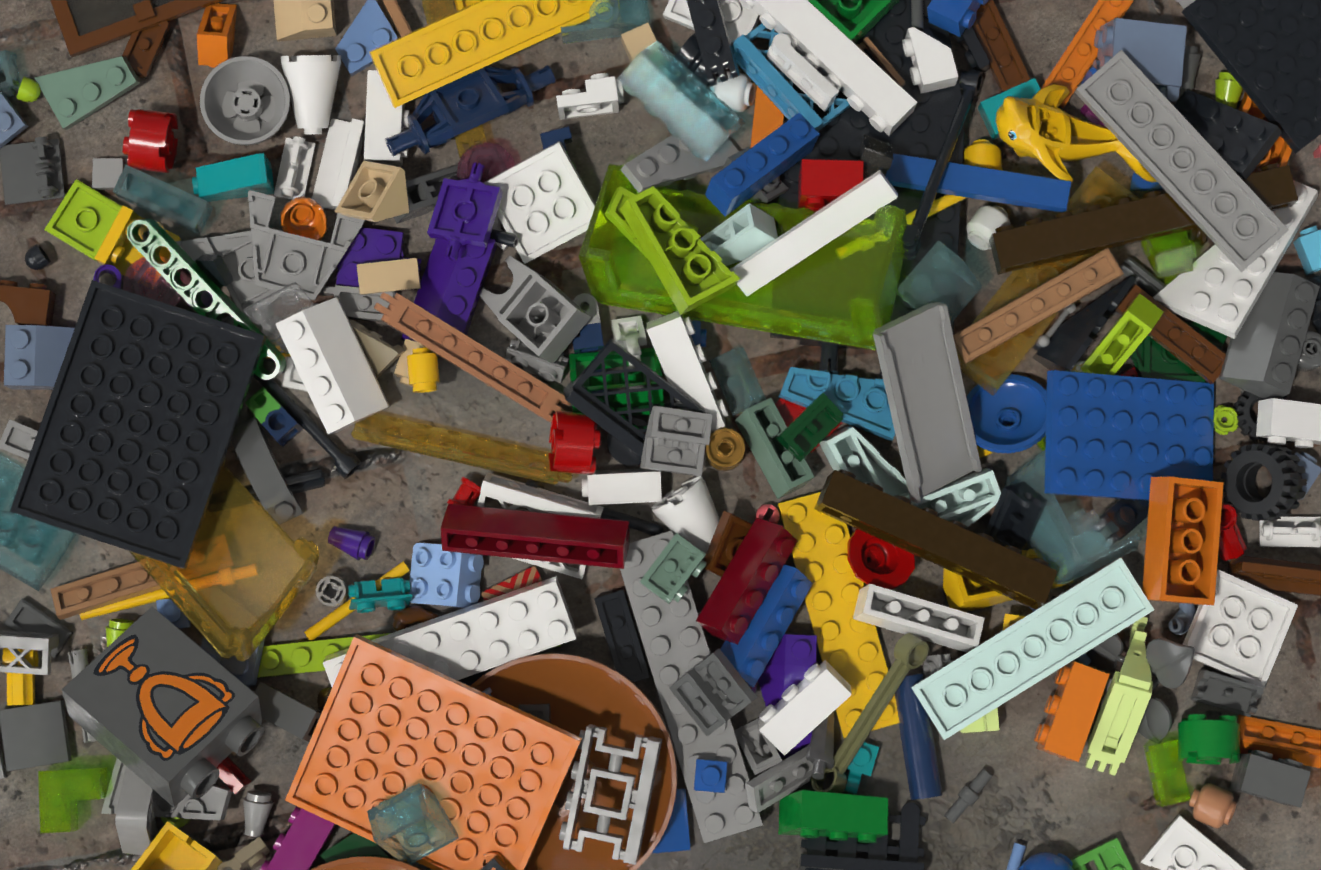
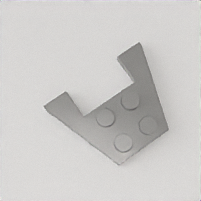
M249 190L248 202L255 286L315 301L362 228L364 220L338 213L330 243L271 229L269 224L276 197Z
M251 231L176 241L195 263V260L201 255L222 256L234 280L226 287L235 305L252 323L282 294L281 292L255 286ZM232 315L223 318L222 322L233 325L234 319Z

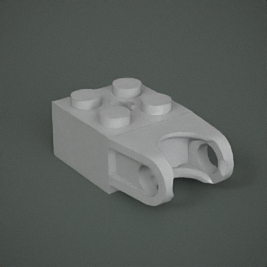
M509 255L505 262L513 274V283L510 289L503 294H493L483 287L479 295L507 329L538 357L554 364L591 316L550 280Z

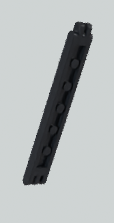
M687 0L710 86L717 85L715 73L719 74L722 82L728 81L726 71L728 68L733 78L740 76L720 0Z

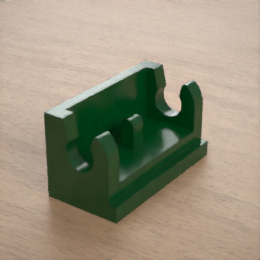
M822 393L776 439L801 462L843 420V413Z

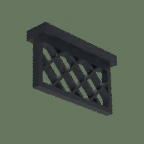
M613 339L608 341L574 382L571 381L564 389L566 401L641 458L647 426H636L632 423L631 413L649 411V414H651L653 406L673 409L688 407L693 412L706 413L704 409ZM614 350L622 356L623 367L605 369L604 359ZM626 360L633 366H627ZM627 372H643L646 375L647 385L629 387ZM624 373L625 387L607 389V374ZM602 375L604 389L590 391L583 385L589 376ZM650 379H652L657 384H650ZM665 389L669 392L670 403L652 405L651 390ZM648 392L649 405L631 407L629 393ZM626 393L627 407L614 409L609 405L608 395ZM598 396H604L605 401ZM673 396L680 402H674ZM622 414H628V419Z

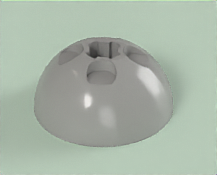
M240 56L222 62L210 72L201 89L200 108L206 124L218 137L236 145H254L268 140L283 126L289 113L290 94L284 77L272 64L260 58Z

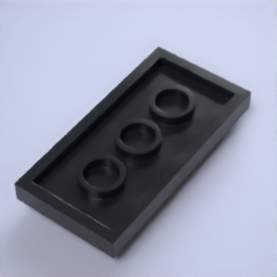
M1188 89L1174 105L1236 174L1247 180L1282 134L1280 128L1275 124Z

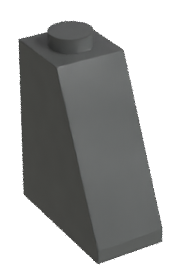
M260 682L257 689L253 692L259 697L262 718L300 739L310 742L322 711L277 688Z

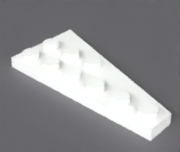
M1293 180L1298 201L1292 207L1272 211L1289 230L1243 272H1240L1216 245H1213L1153 298L1170 312L1235 339L1316 201L1318 190Z

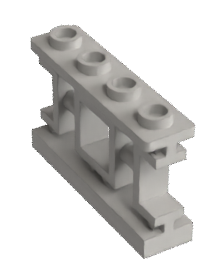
M589 724L586 727V731L581 730L579 733V737L583 739L578 749H582L580 761H574L571 779L576 780L574 792L569 791L567 795L565 809L570 810L568 822H562L559 840L564 841L563 849H573L577 852L583 851L586 838L615 843L612 859L624 860V863L636 865L640 856L662 739L637 735L634 748L629 749L605 744L607 728H600ZM593 737H596L595 750L611 754L608 769L593 766L590 778H586ZM641 747H644L646 749L638 788H634L636 775L620 772L623 756L638 759ZM598 777L627 782L621 810L593 804ZM584 798L583 811L599 815L596 830L581 827L578 839H575L574 834L581 799ZM629 808L634 811L626 849H622L624 836L608 833L611 817L626 820Z

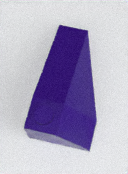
M783 635L758 679L766 707L770 704L775 706L783 699L781 697L783 692L792 684L797 686L805 679V672L812 665L816 664L817 635ZM812 731L785 756L779 751L780 757L788 758L810 745Z

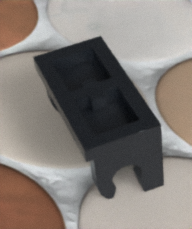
M1025 481L1005 486L984 534L993 537L995 543L1004 547L1006 545L1011 546L1010 543L1006 542L1009 541L1020 550L1026 549L1047 500Z

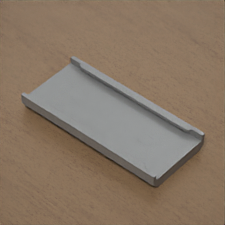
M940 302L922 306L875 329L873 332L909 497L912 502L917 504L921 502V498L962 476L972 471H982L947 304Z

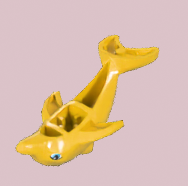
M1050 85L1039 90L1031 99L1008 96L997 109L995 120L1000 138L1013 148L1019 157L1028 156L1038 159L1060 180L1073 182V178L1068 173L1063 162L1082 160L1116 151L1138 176L1152 183L1157 182L1107 127L1081 120L1058 108L1070 93L1066 86Z

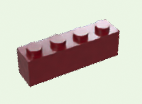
M756 517L696 622L711 635L738 645L798 540L783 526Z

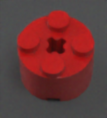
M131 109L128 116V126L131 127L130 136H125L123 140V154L128 155L127 166L136 170L169 173V169L173 168L178 145V139L174 138V132L172 131V129H178L177 115L169 112Z
M555 411V414L552 416L549 435L552 452L548 453L549 470L562 473L594 474L596 457L593 456V448L598 449L600 445V430H597V423L583 413Z

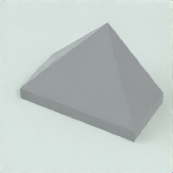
M760 718L734 730L735 736L755 775L782 762L776 747L759 731L758 720Z

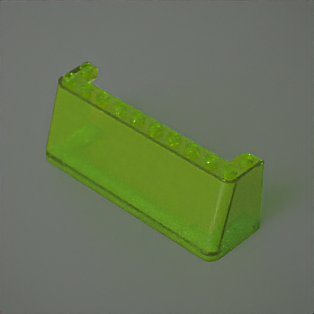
M609 164L579 253V259L591 295L596 301L609 306L663 315L678 311L650 261L605 216L613 194L619 186L636 195L639 194L620 170L625 164L620 166ZM664 186L656 188L677 210L682 220L699 228L697 233L701 236L700 238L749 203L774 217L778 237L815 213L807 208L794 209L783 207L776 203L769 205L755 203L748 199L727 216H724L704 194H698L691 190H672ZM892 205L881 207L876 210L875 221L868 218L864 219L749 296H746L736 284L725 293L684 313L683 317L689 316L693 320L876 350L873 332L875 329L891 322L904 259L902 236L907 226L905 210ZM740 262L727 265L726 267L730 270Z

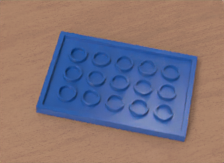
M1058 370L1047 371L1045 494L1149 501L1151 477L1170 476L1213 481L1214 383Z

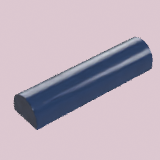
M924 674L906 676L895 692L911 800L943 795L931 719L911 688L924 680Z

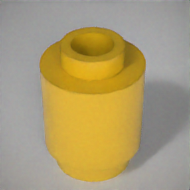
M428 348L412 349L413 354L407 356L409 385L413 387V393L437 391V383H440L437 354L431 353V350Z

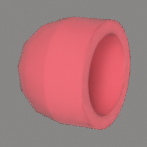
M764 504L758 508L755 517L763 519L767 514L768 508H770L774 512L769 522L775 524L779 522L780 513L774 505Z

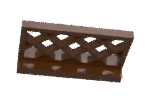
M1240 556L1237 559L1229 560L1228 574L1261 589L1321 596V565L1250 556Z

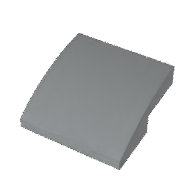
M653 406L646 430L640 468L702 476L705 445L710 443L713 414Z

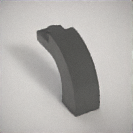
M252 416L236 424L231 438L232 444L264 510L268 512L275 527L303 514L298 501L276 462L268 439L256 417Z

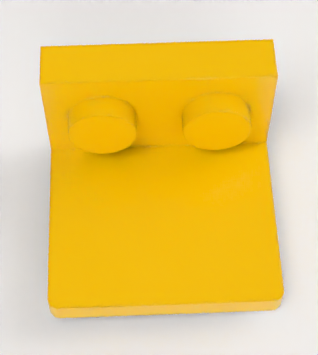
M123 205L94 259L102 265L109 264L115 266L121 275L132 280L137 273L133 269L136 265L141 268L146 259L128 240L127 228L133 221L144 218ZM141 225L138 231L141 239L143 234L149 231L145 225ZM164 229L175 242L181 241L178 235ZM163 246L159 256L165 263L170 260L171 254L169 249ZM149 267V268L146 270V272L143 274V276L141 277V279L138 281V283H140V282L142 281V279L144 278V276L147 274V272H148L150 269H151V270H156V269ZM157 270L155 274L152 271L151 277L155 279L149 276L143 286H146L148 283L149 287L147 288L153 285L151 290H154L158 280L160 281L161 274Z

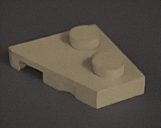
M350 320L349 322L378 379L405 350L400 345L394 347L382 341L383 336L368 331L363 325Z

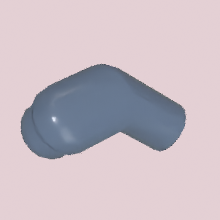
M1178 603L1180 609L1169 622V629L1172 633L1182 635L1189 630L1196 613L1194 604Z

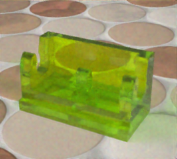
M1174 739L1143 746L1156 805L1163 807L1190 801L1191 798L1182 761H1178V740Z

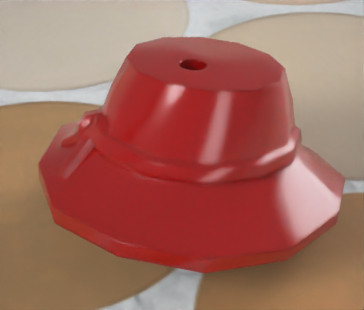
M857 528L847 542L848 562L855 577L867 585L873 584L891 590L906 583L915 569L914 554Z

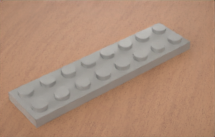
M1122 50L1076 89L1075 93L1240 272H1243L1289 230Z

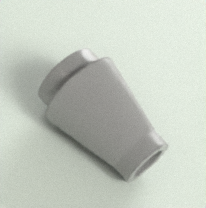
M260 790L247 791V796L243 798L245 835L250 837L263 836V830L274 803L271 800V793Z

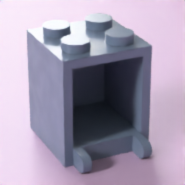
M1115 18L1102 25L1100 30L1096 31L1094 46L1098 48L1097 60H1094L1092 67H1095L1098 71L1122 50L1170 102H1174L1179 98V90L1182 86L1187 26Z

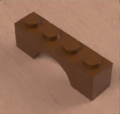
M0 280V301L10 308L16 324L52 326L56 294L51 290H47V285L30 283L29 288L18 287V282Z

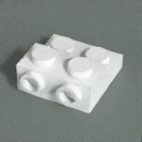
M607 73L594 74L591 76V79L585 80L586 92L580 93V89H568L562 91V95L556 96L560 120L619 113L618 104L624 103L622 80L615 79V76L609 77Z

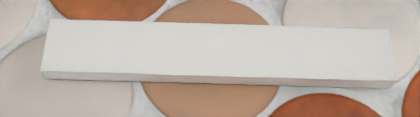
M877 171L731 268L730 271H734L740 278L737 285L746 296H749L898 198V193L882 171Z

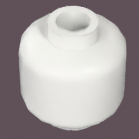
M727 71L728 81L722 82L718 76L717 85L710 86V97L714 98L718 109L744 112L748 106L753 105L756 85L751 82L748 75L739 73L740 76L733 78L731 73Z
M996 205L980 207L967 223L966 230L970 243L980 250L991 249L989 239L992 233H996L995 229L1011 225L1007 212L1002 207Z

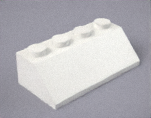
M338 297L302 310L276 323L277 329L328 434L337 433L390 407Z

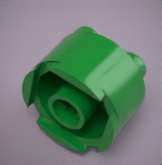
M1189 714L1188 718H1182L1181 722L1178 723V761L1181 762L1186 759V763L1220 765L1221 758L1229 759V764L1240 762V724L1237 723L1236 716L1224 715L1218 716L1216 720H1207V715Z

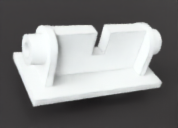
M293 136V139L286 138L274 196L287 199L305 197L315 143L306 142L304 138Z
M1287 516L1277 520H1260V547H1321V517Z

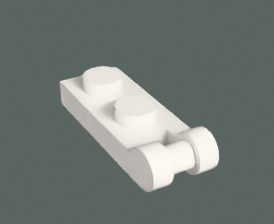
M783 33L775 35L767 51L768 59L825 112L833 104L839 90L831 79L823 76L814 68L812 62L807 57L801 56L790 46L791 40L789 36Z

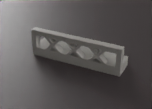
M0 630V649L8 648L16 657L9 665H3L0 662V672L36 675L51 674V650L59 646V634ZM17 649L25 650L22 653H20ZM31 650H41L42 667H32L24 656ZM20 662L23 666H18L16 664Z

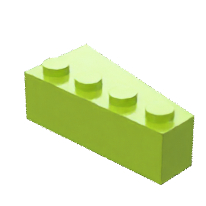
M654 186L627 199L622 206V214L680 315L732 289L740 280L734 271L731 272L721 262L722 258L706 246L694 228L691 229L680 218L681 215Z

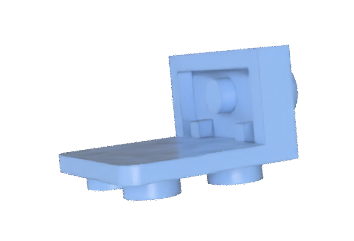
M416 543L413 546L409 580L410 592L408 594H412L410 603L466 608L477 604L480 598L481 571L484 565L483 555L442 551V544Z

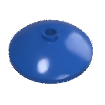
M1013 374L994 376L976 385L966 397L976 444L985 450L995 453L1020 452L1034 446L1046 435L1047 391L1030 378Z

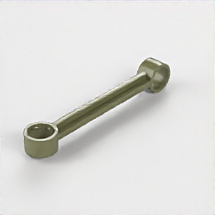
M911 633L905 634L898 640L894 648L896 660L834 755V767L832 769L825 768L823 779H815L811 776V785L815 791L840 794L844 791L847 783L844 772L909 670L918 668L926 660L929 646L925 641ZM834 772L832 785L824 790V779L829 773Z

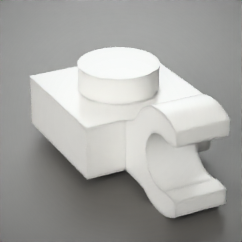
M641 315L611 320L615 342L626 348L628 352L641 361L640 346L647 345Z

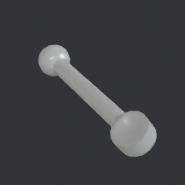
M1074 303L1064 308L1062 314L1047 333L1039 337L1038 344L1040 346L1046 347L1049 345L1050 337L1068 314L1076 310L1077 307Z

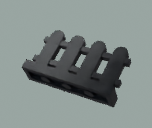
M912 802L906 803L902 807L901 815H889L888 806V826L889 823L900 824L899 847L887 846L888 835L876 838L875 843L857 844V838L848 837V840H838V842L826 841V836L807 838V840L802 839L801 848H807V853L801 854L799 858V870H924V863H917L918 857H924V849L918 848L919 826H925L926 817H920L918 805ZM826 850L837 851V857L825 856ZM856 852L868 853V859L856 858ZM887 855H898V861H888Z

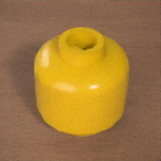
M976 140L963 151V164L1002 170L1001 150L995 144L990 143L989 140Z

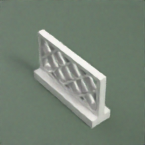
M488 472L483 480L477 507H484L487 496L497 499L503 509L507 510L523 507L527 508L529 512L537 511L540 513L599 519L604 508L598 505H589L588 502L542 488L531 487L525 483ZM512 558L579 579L583 578L586 565H580L579 569L567 566L565 563Z

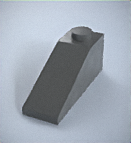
M467 162L406 181L409 213L395 216L396 224L434 211L443 179H465L466 177L462 173L466 170Z

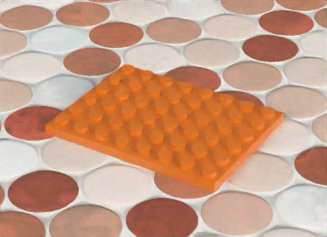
M356 634L352 639L285 801L432 870H480L495 855L509 870H525L583 738Z

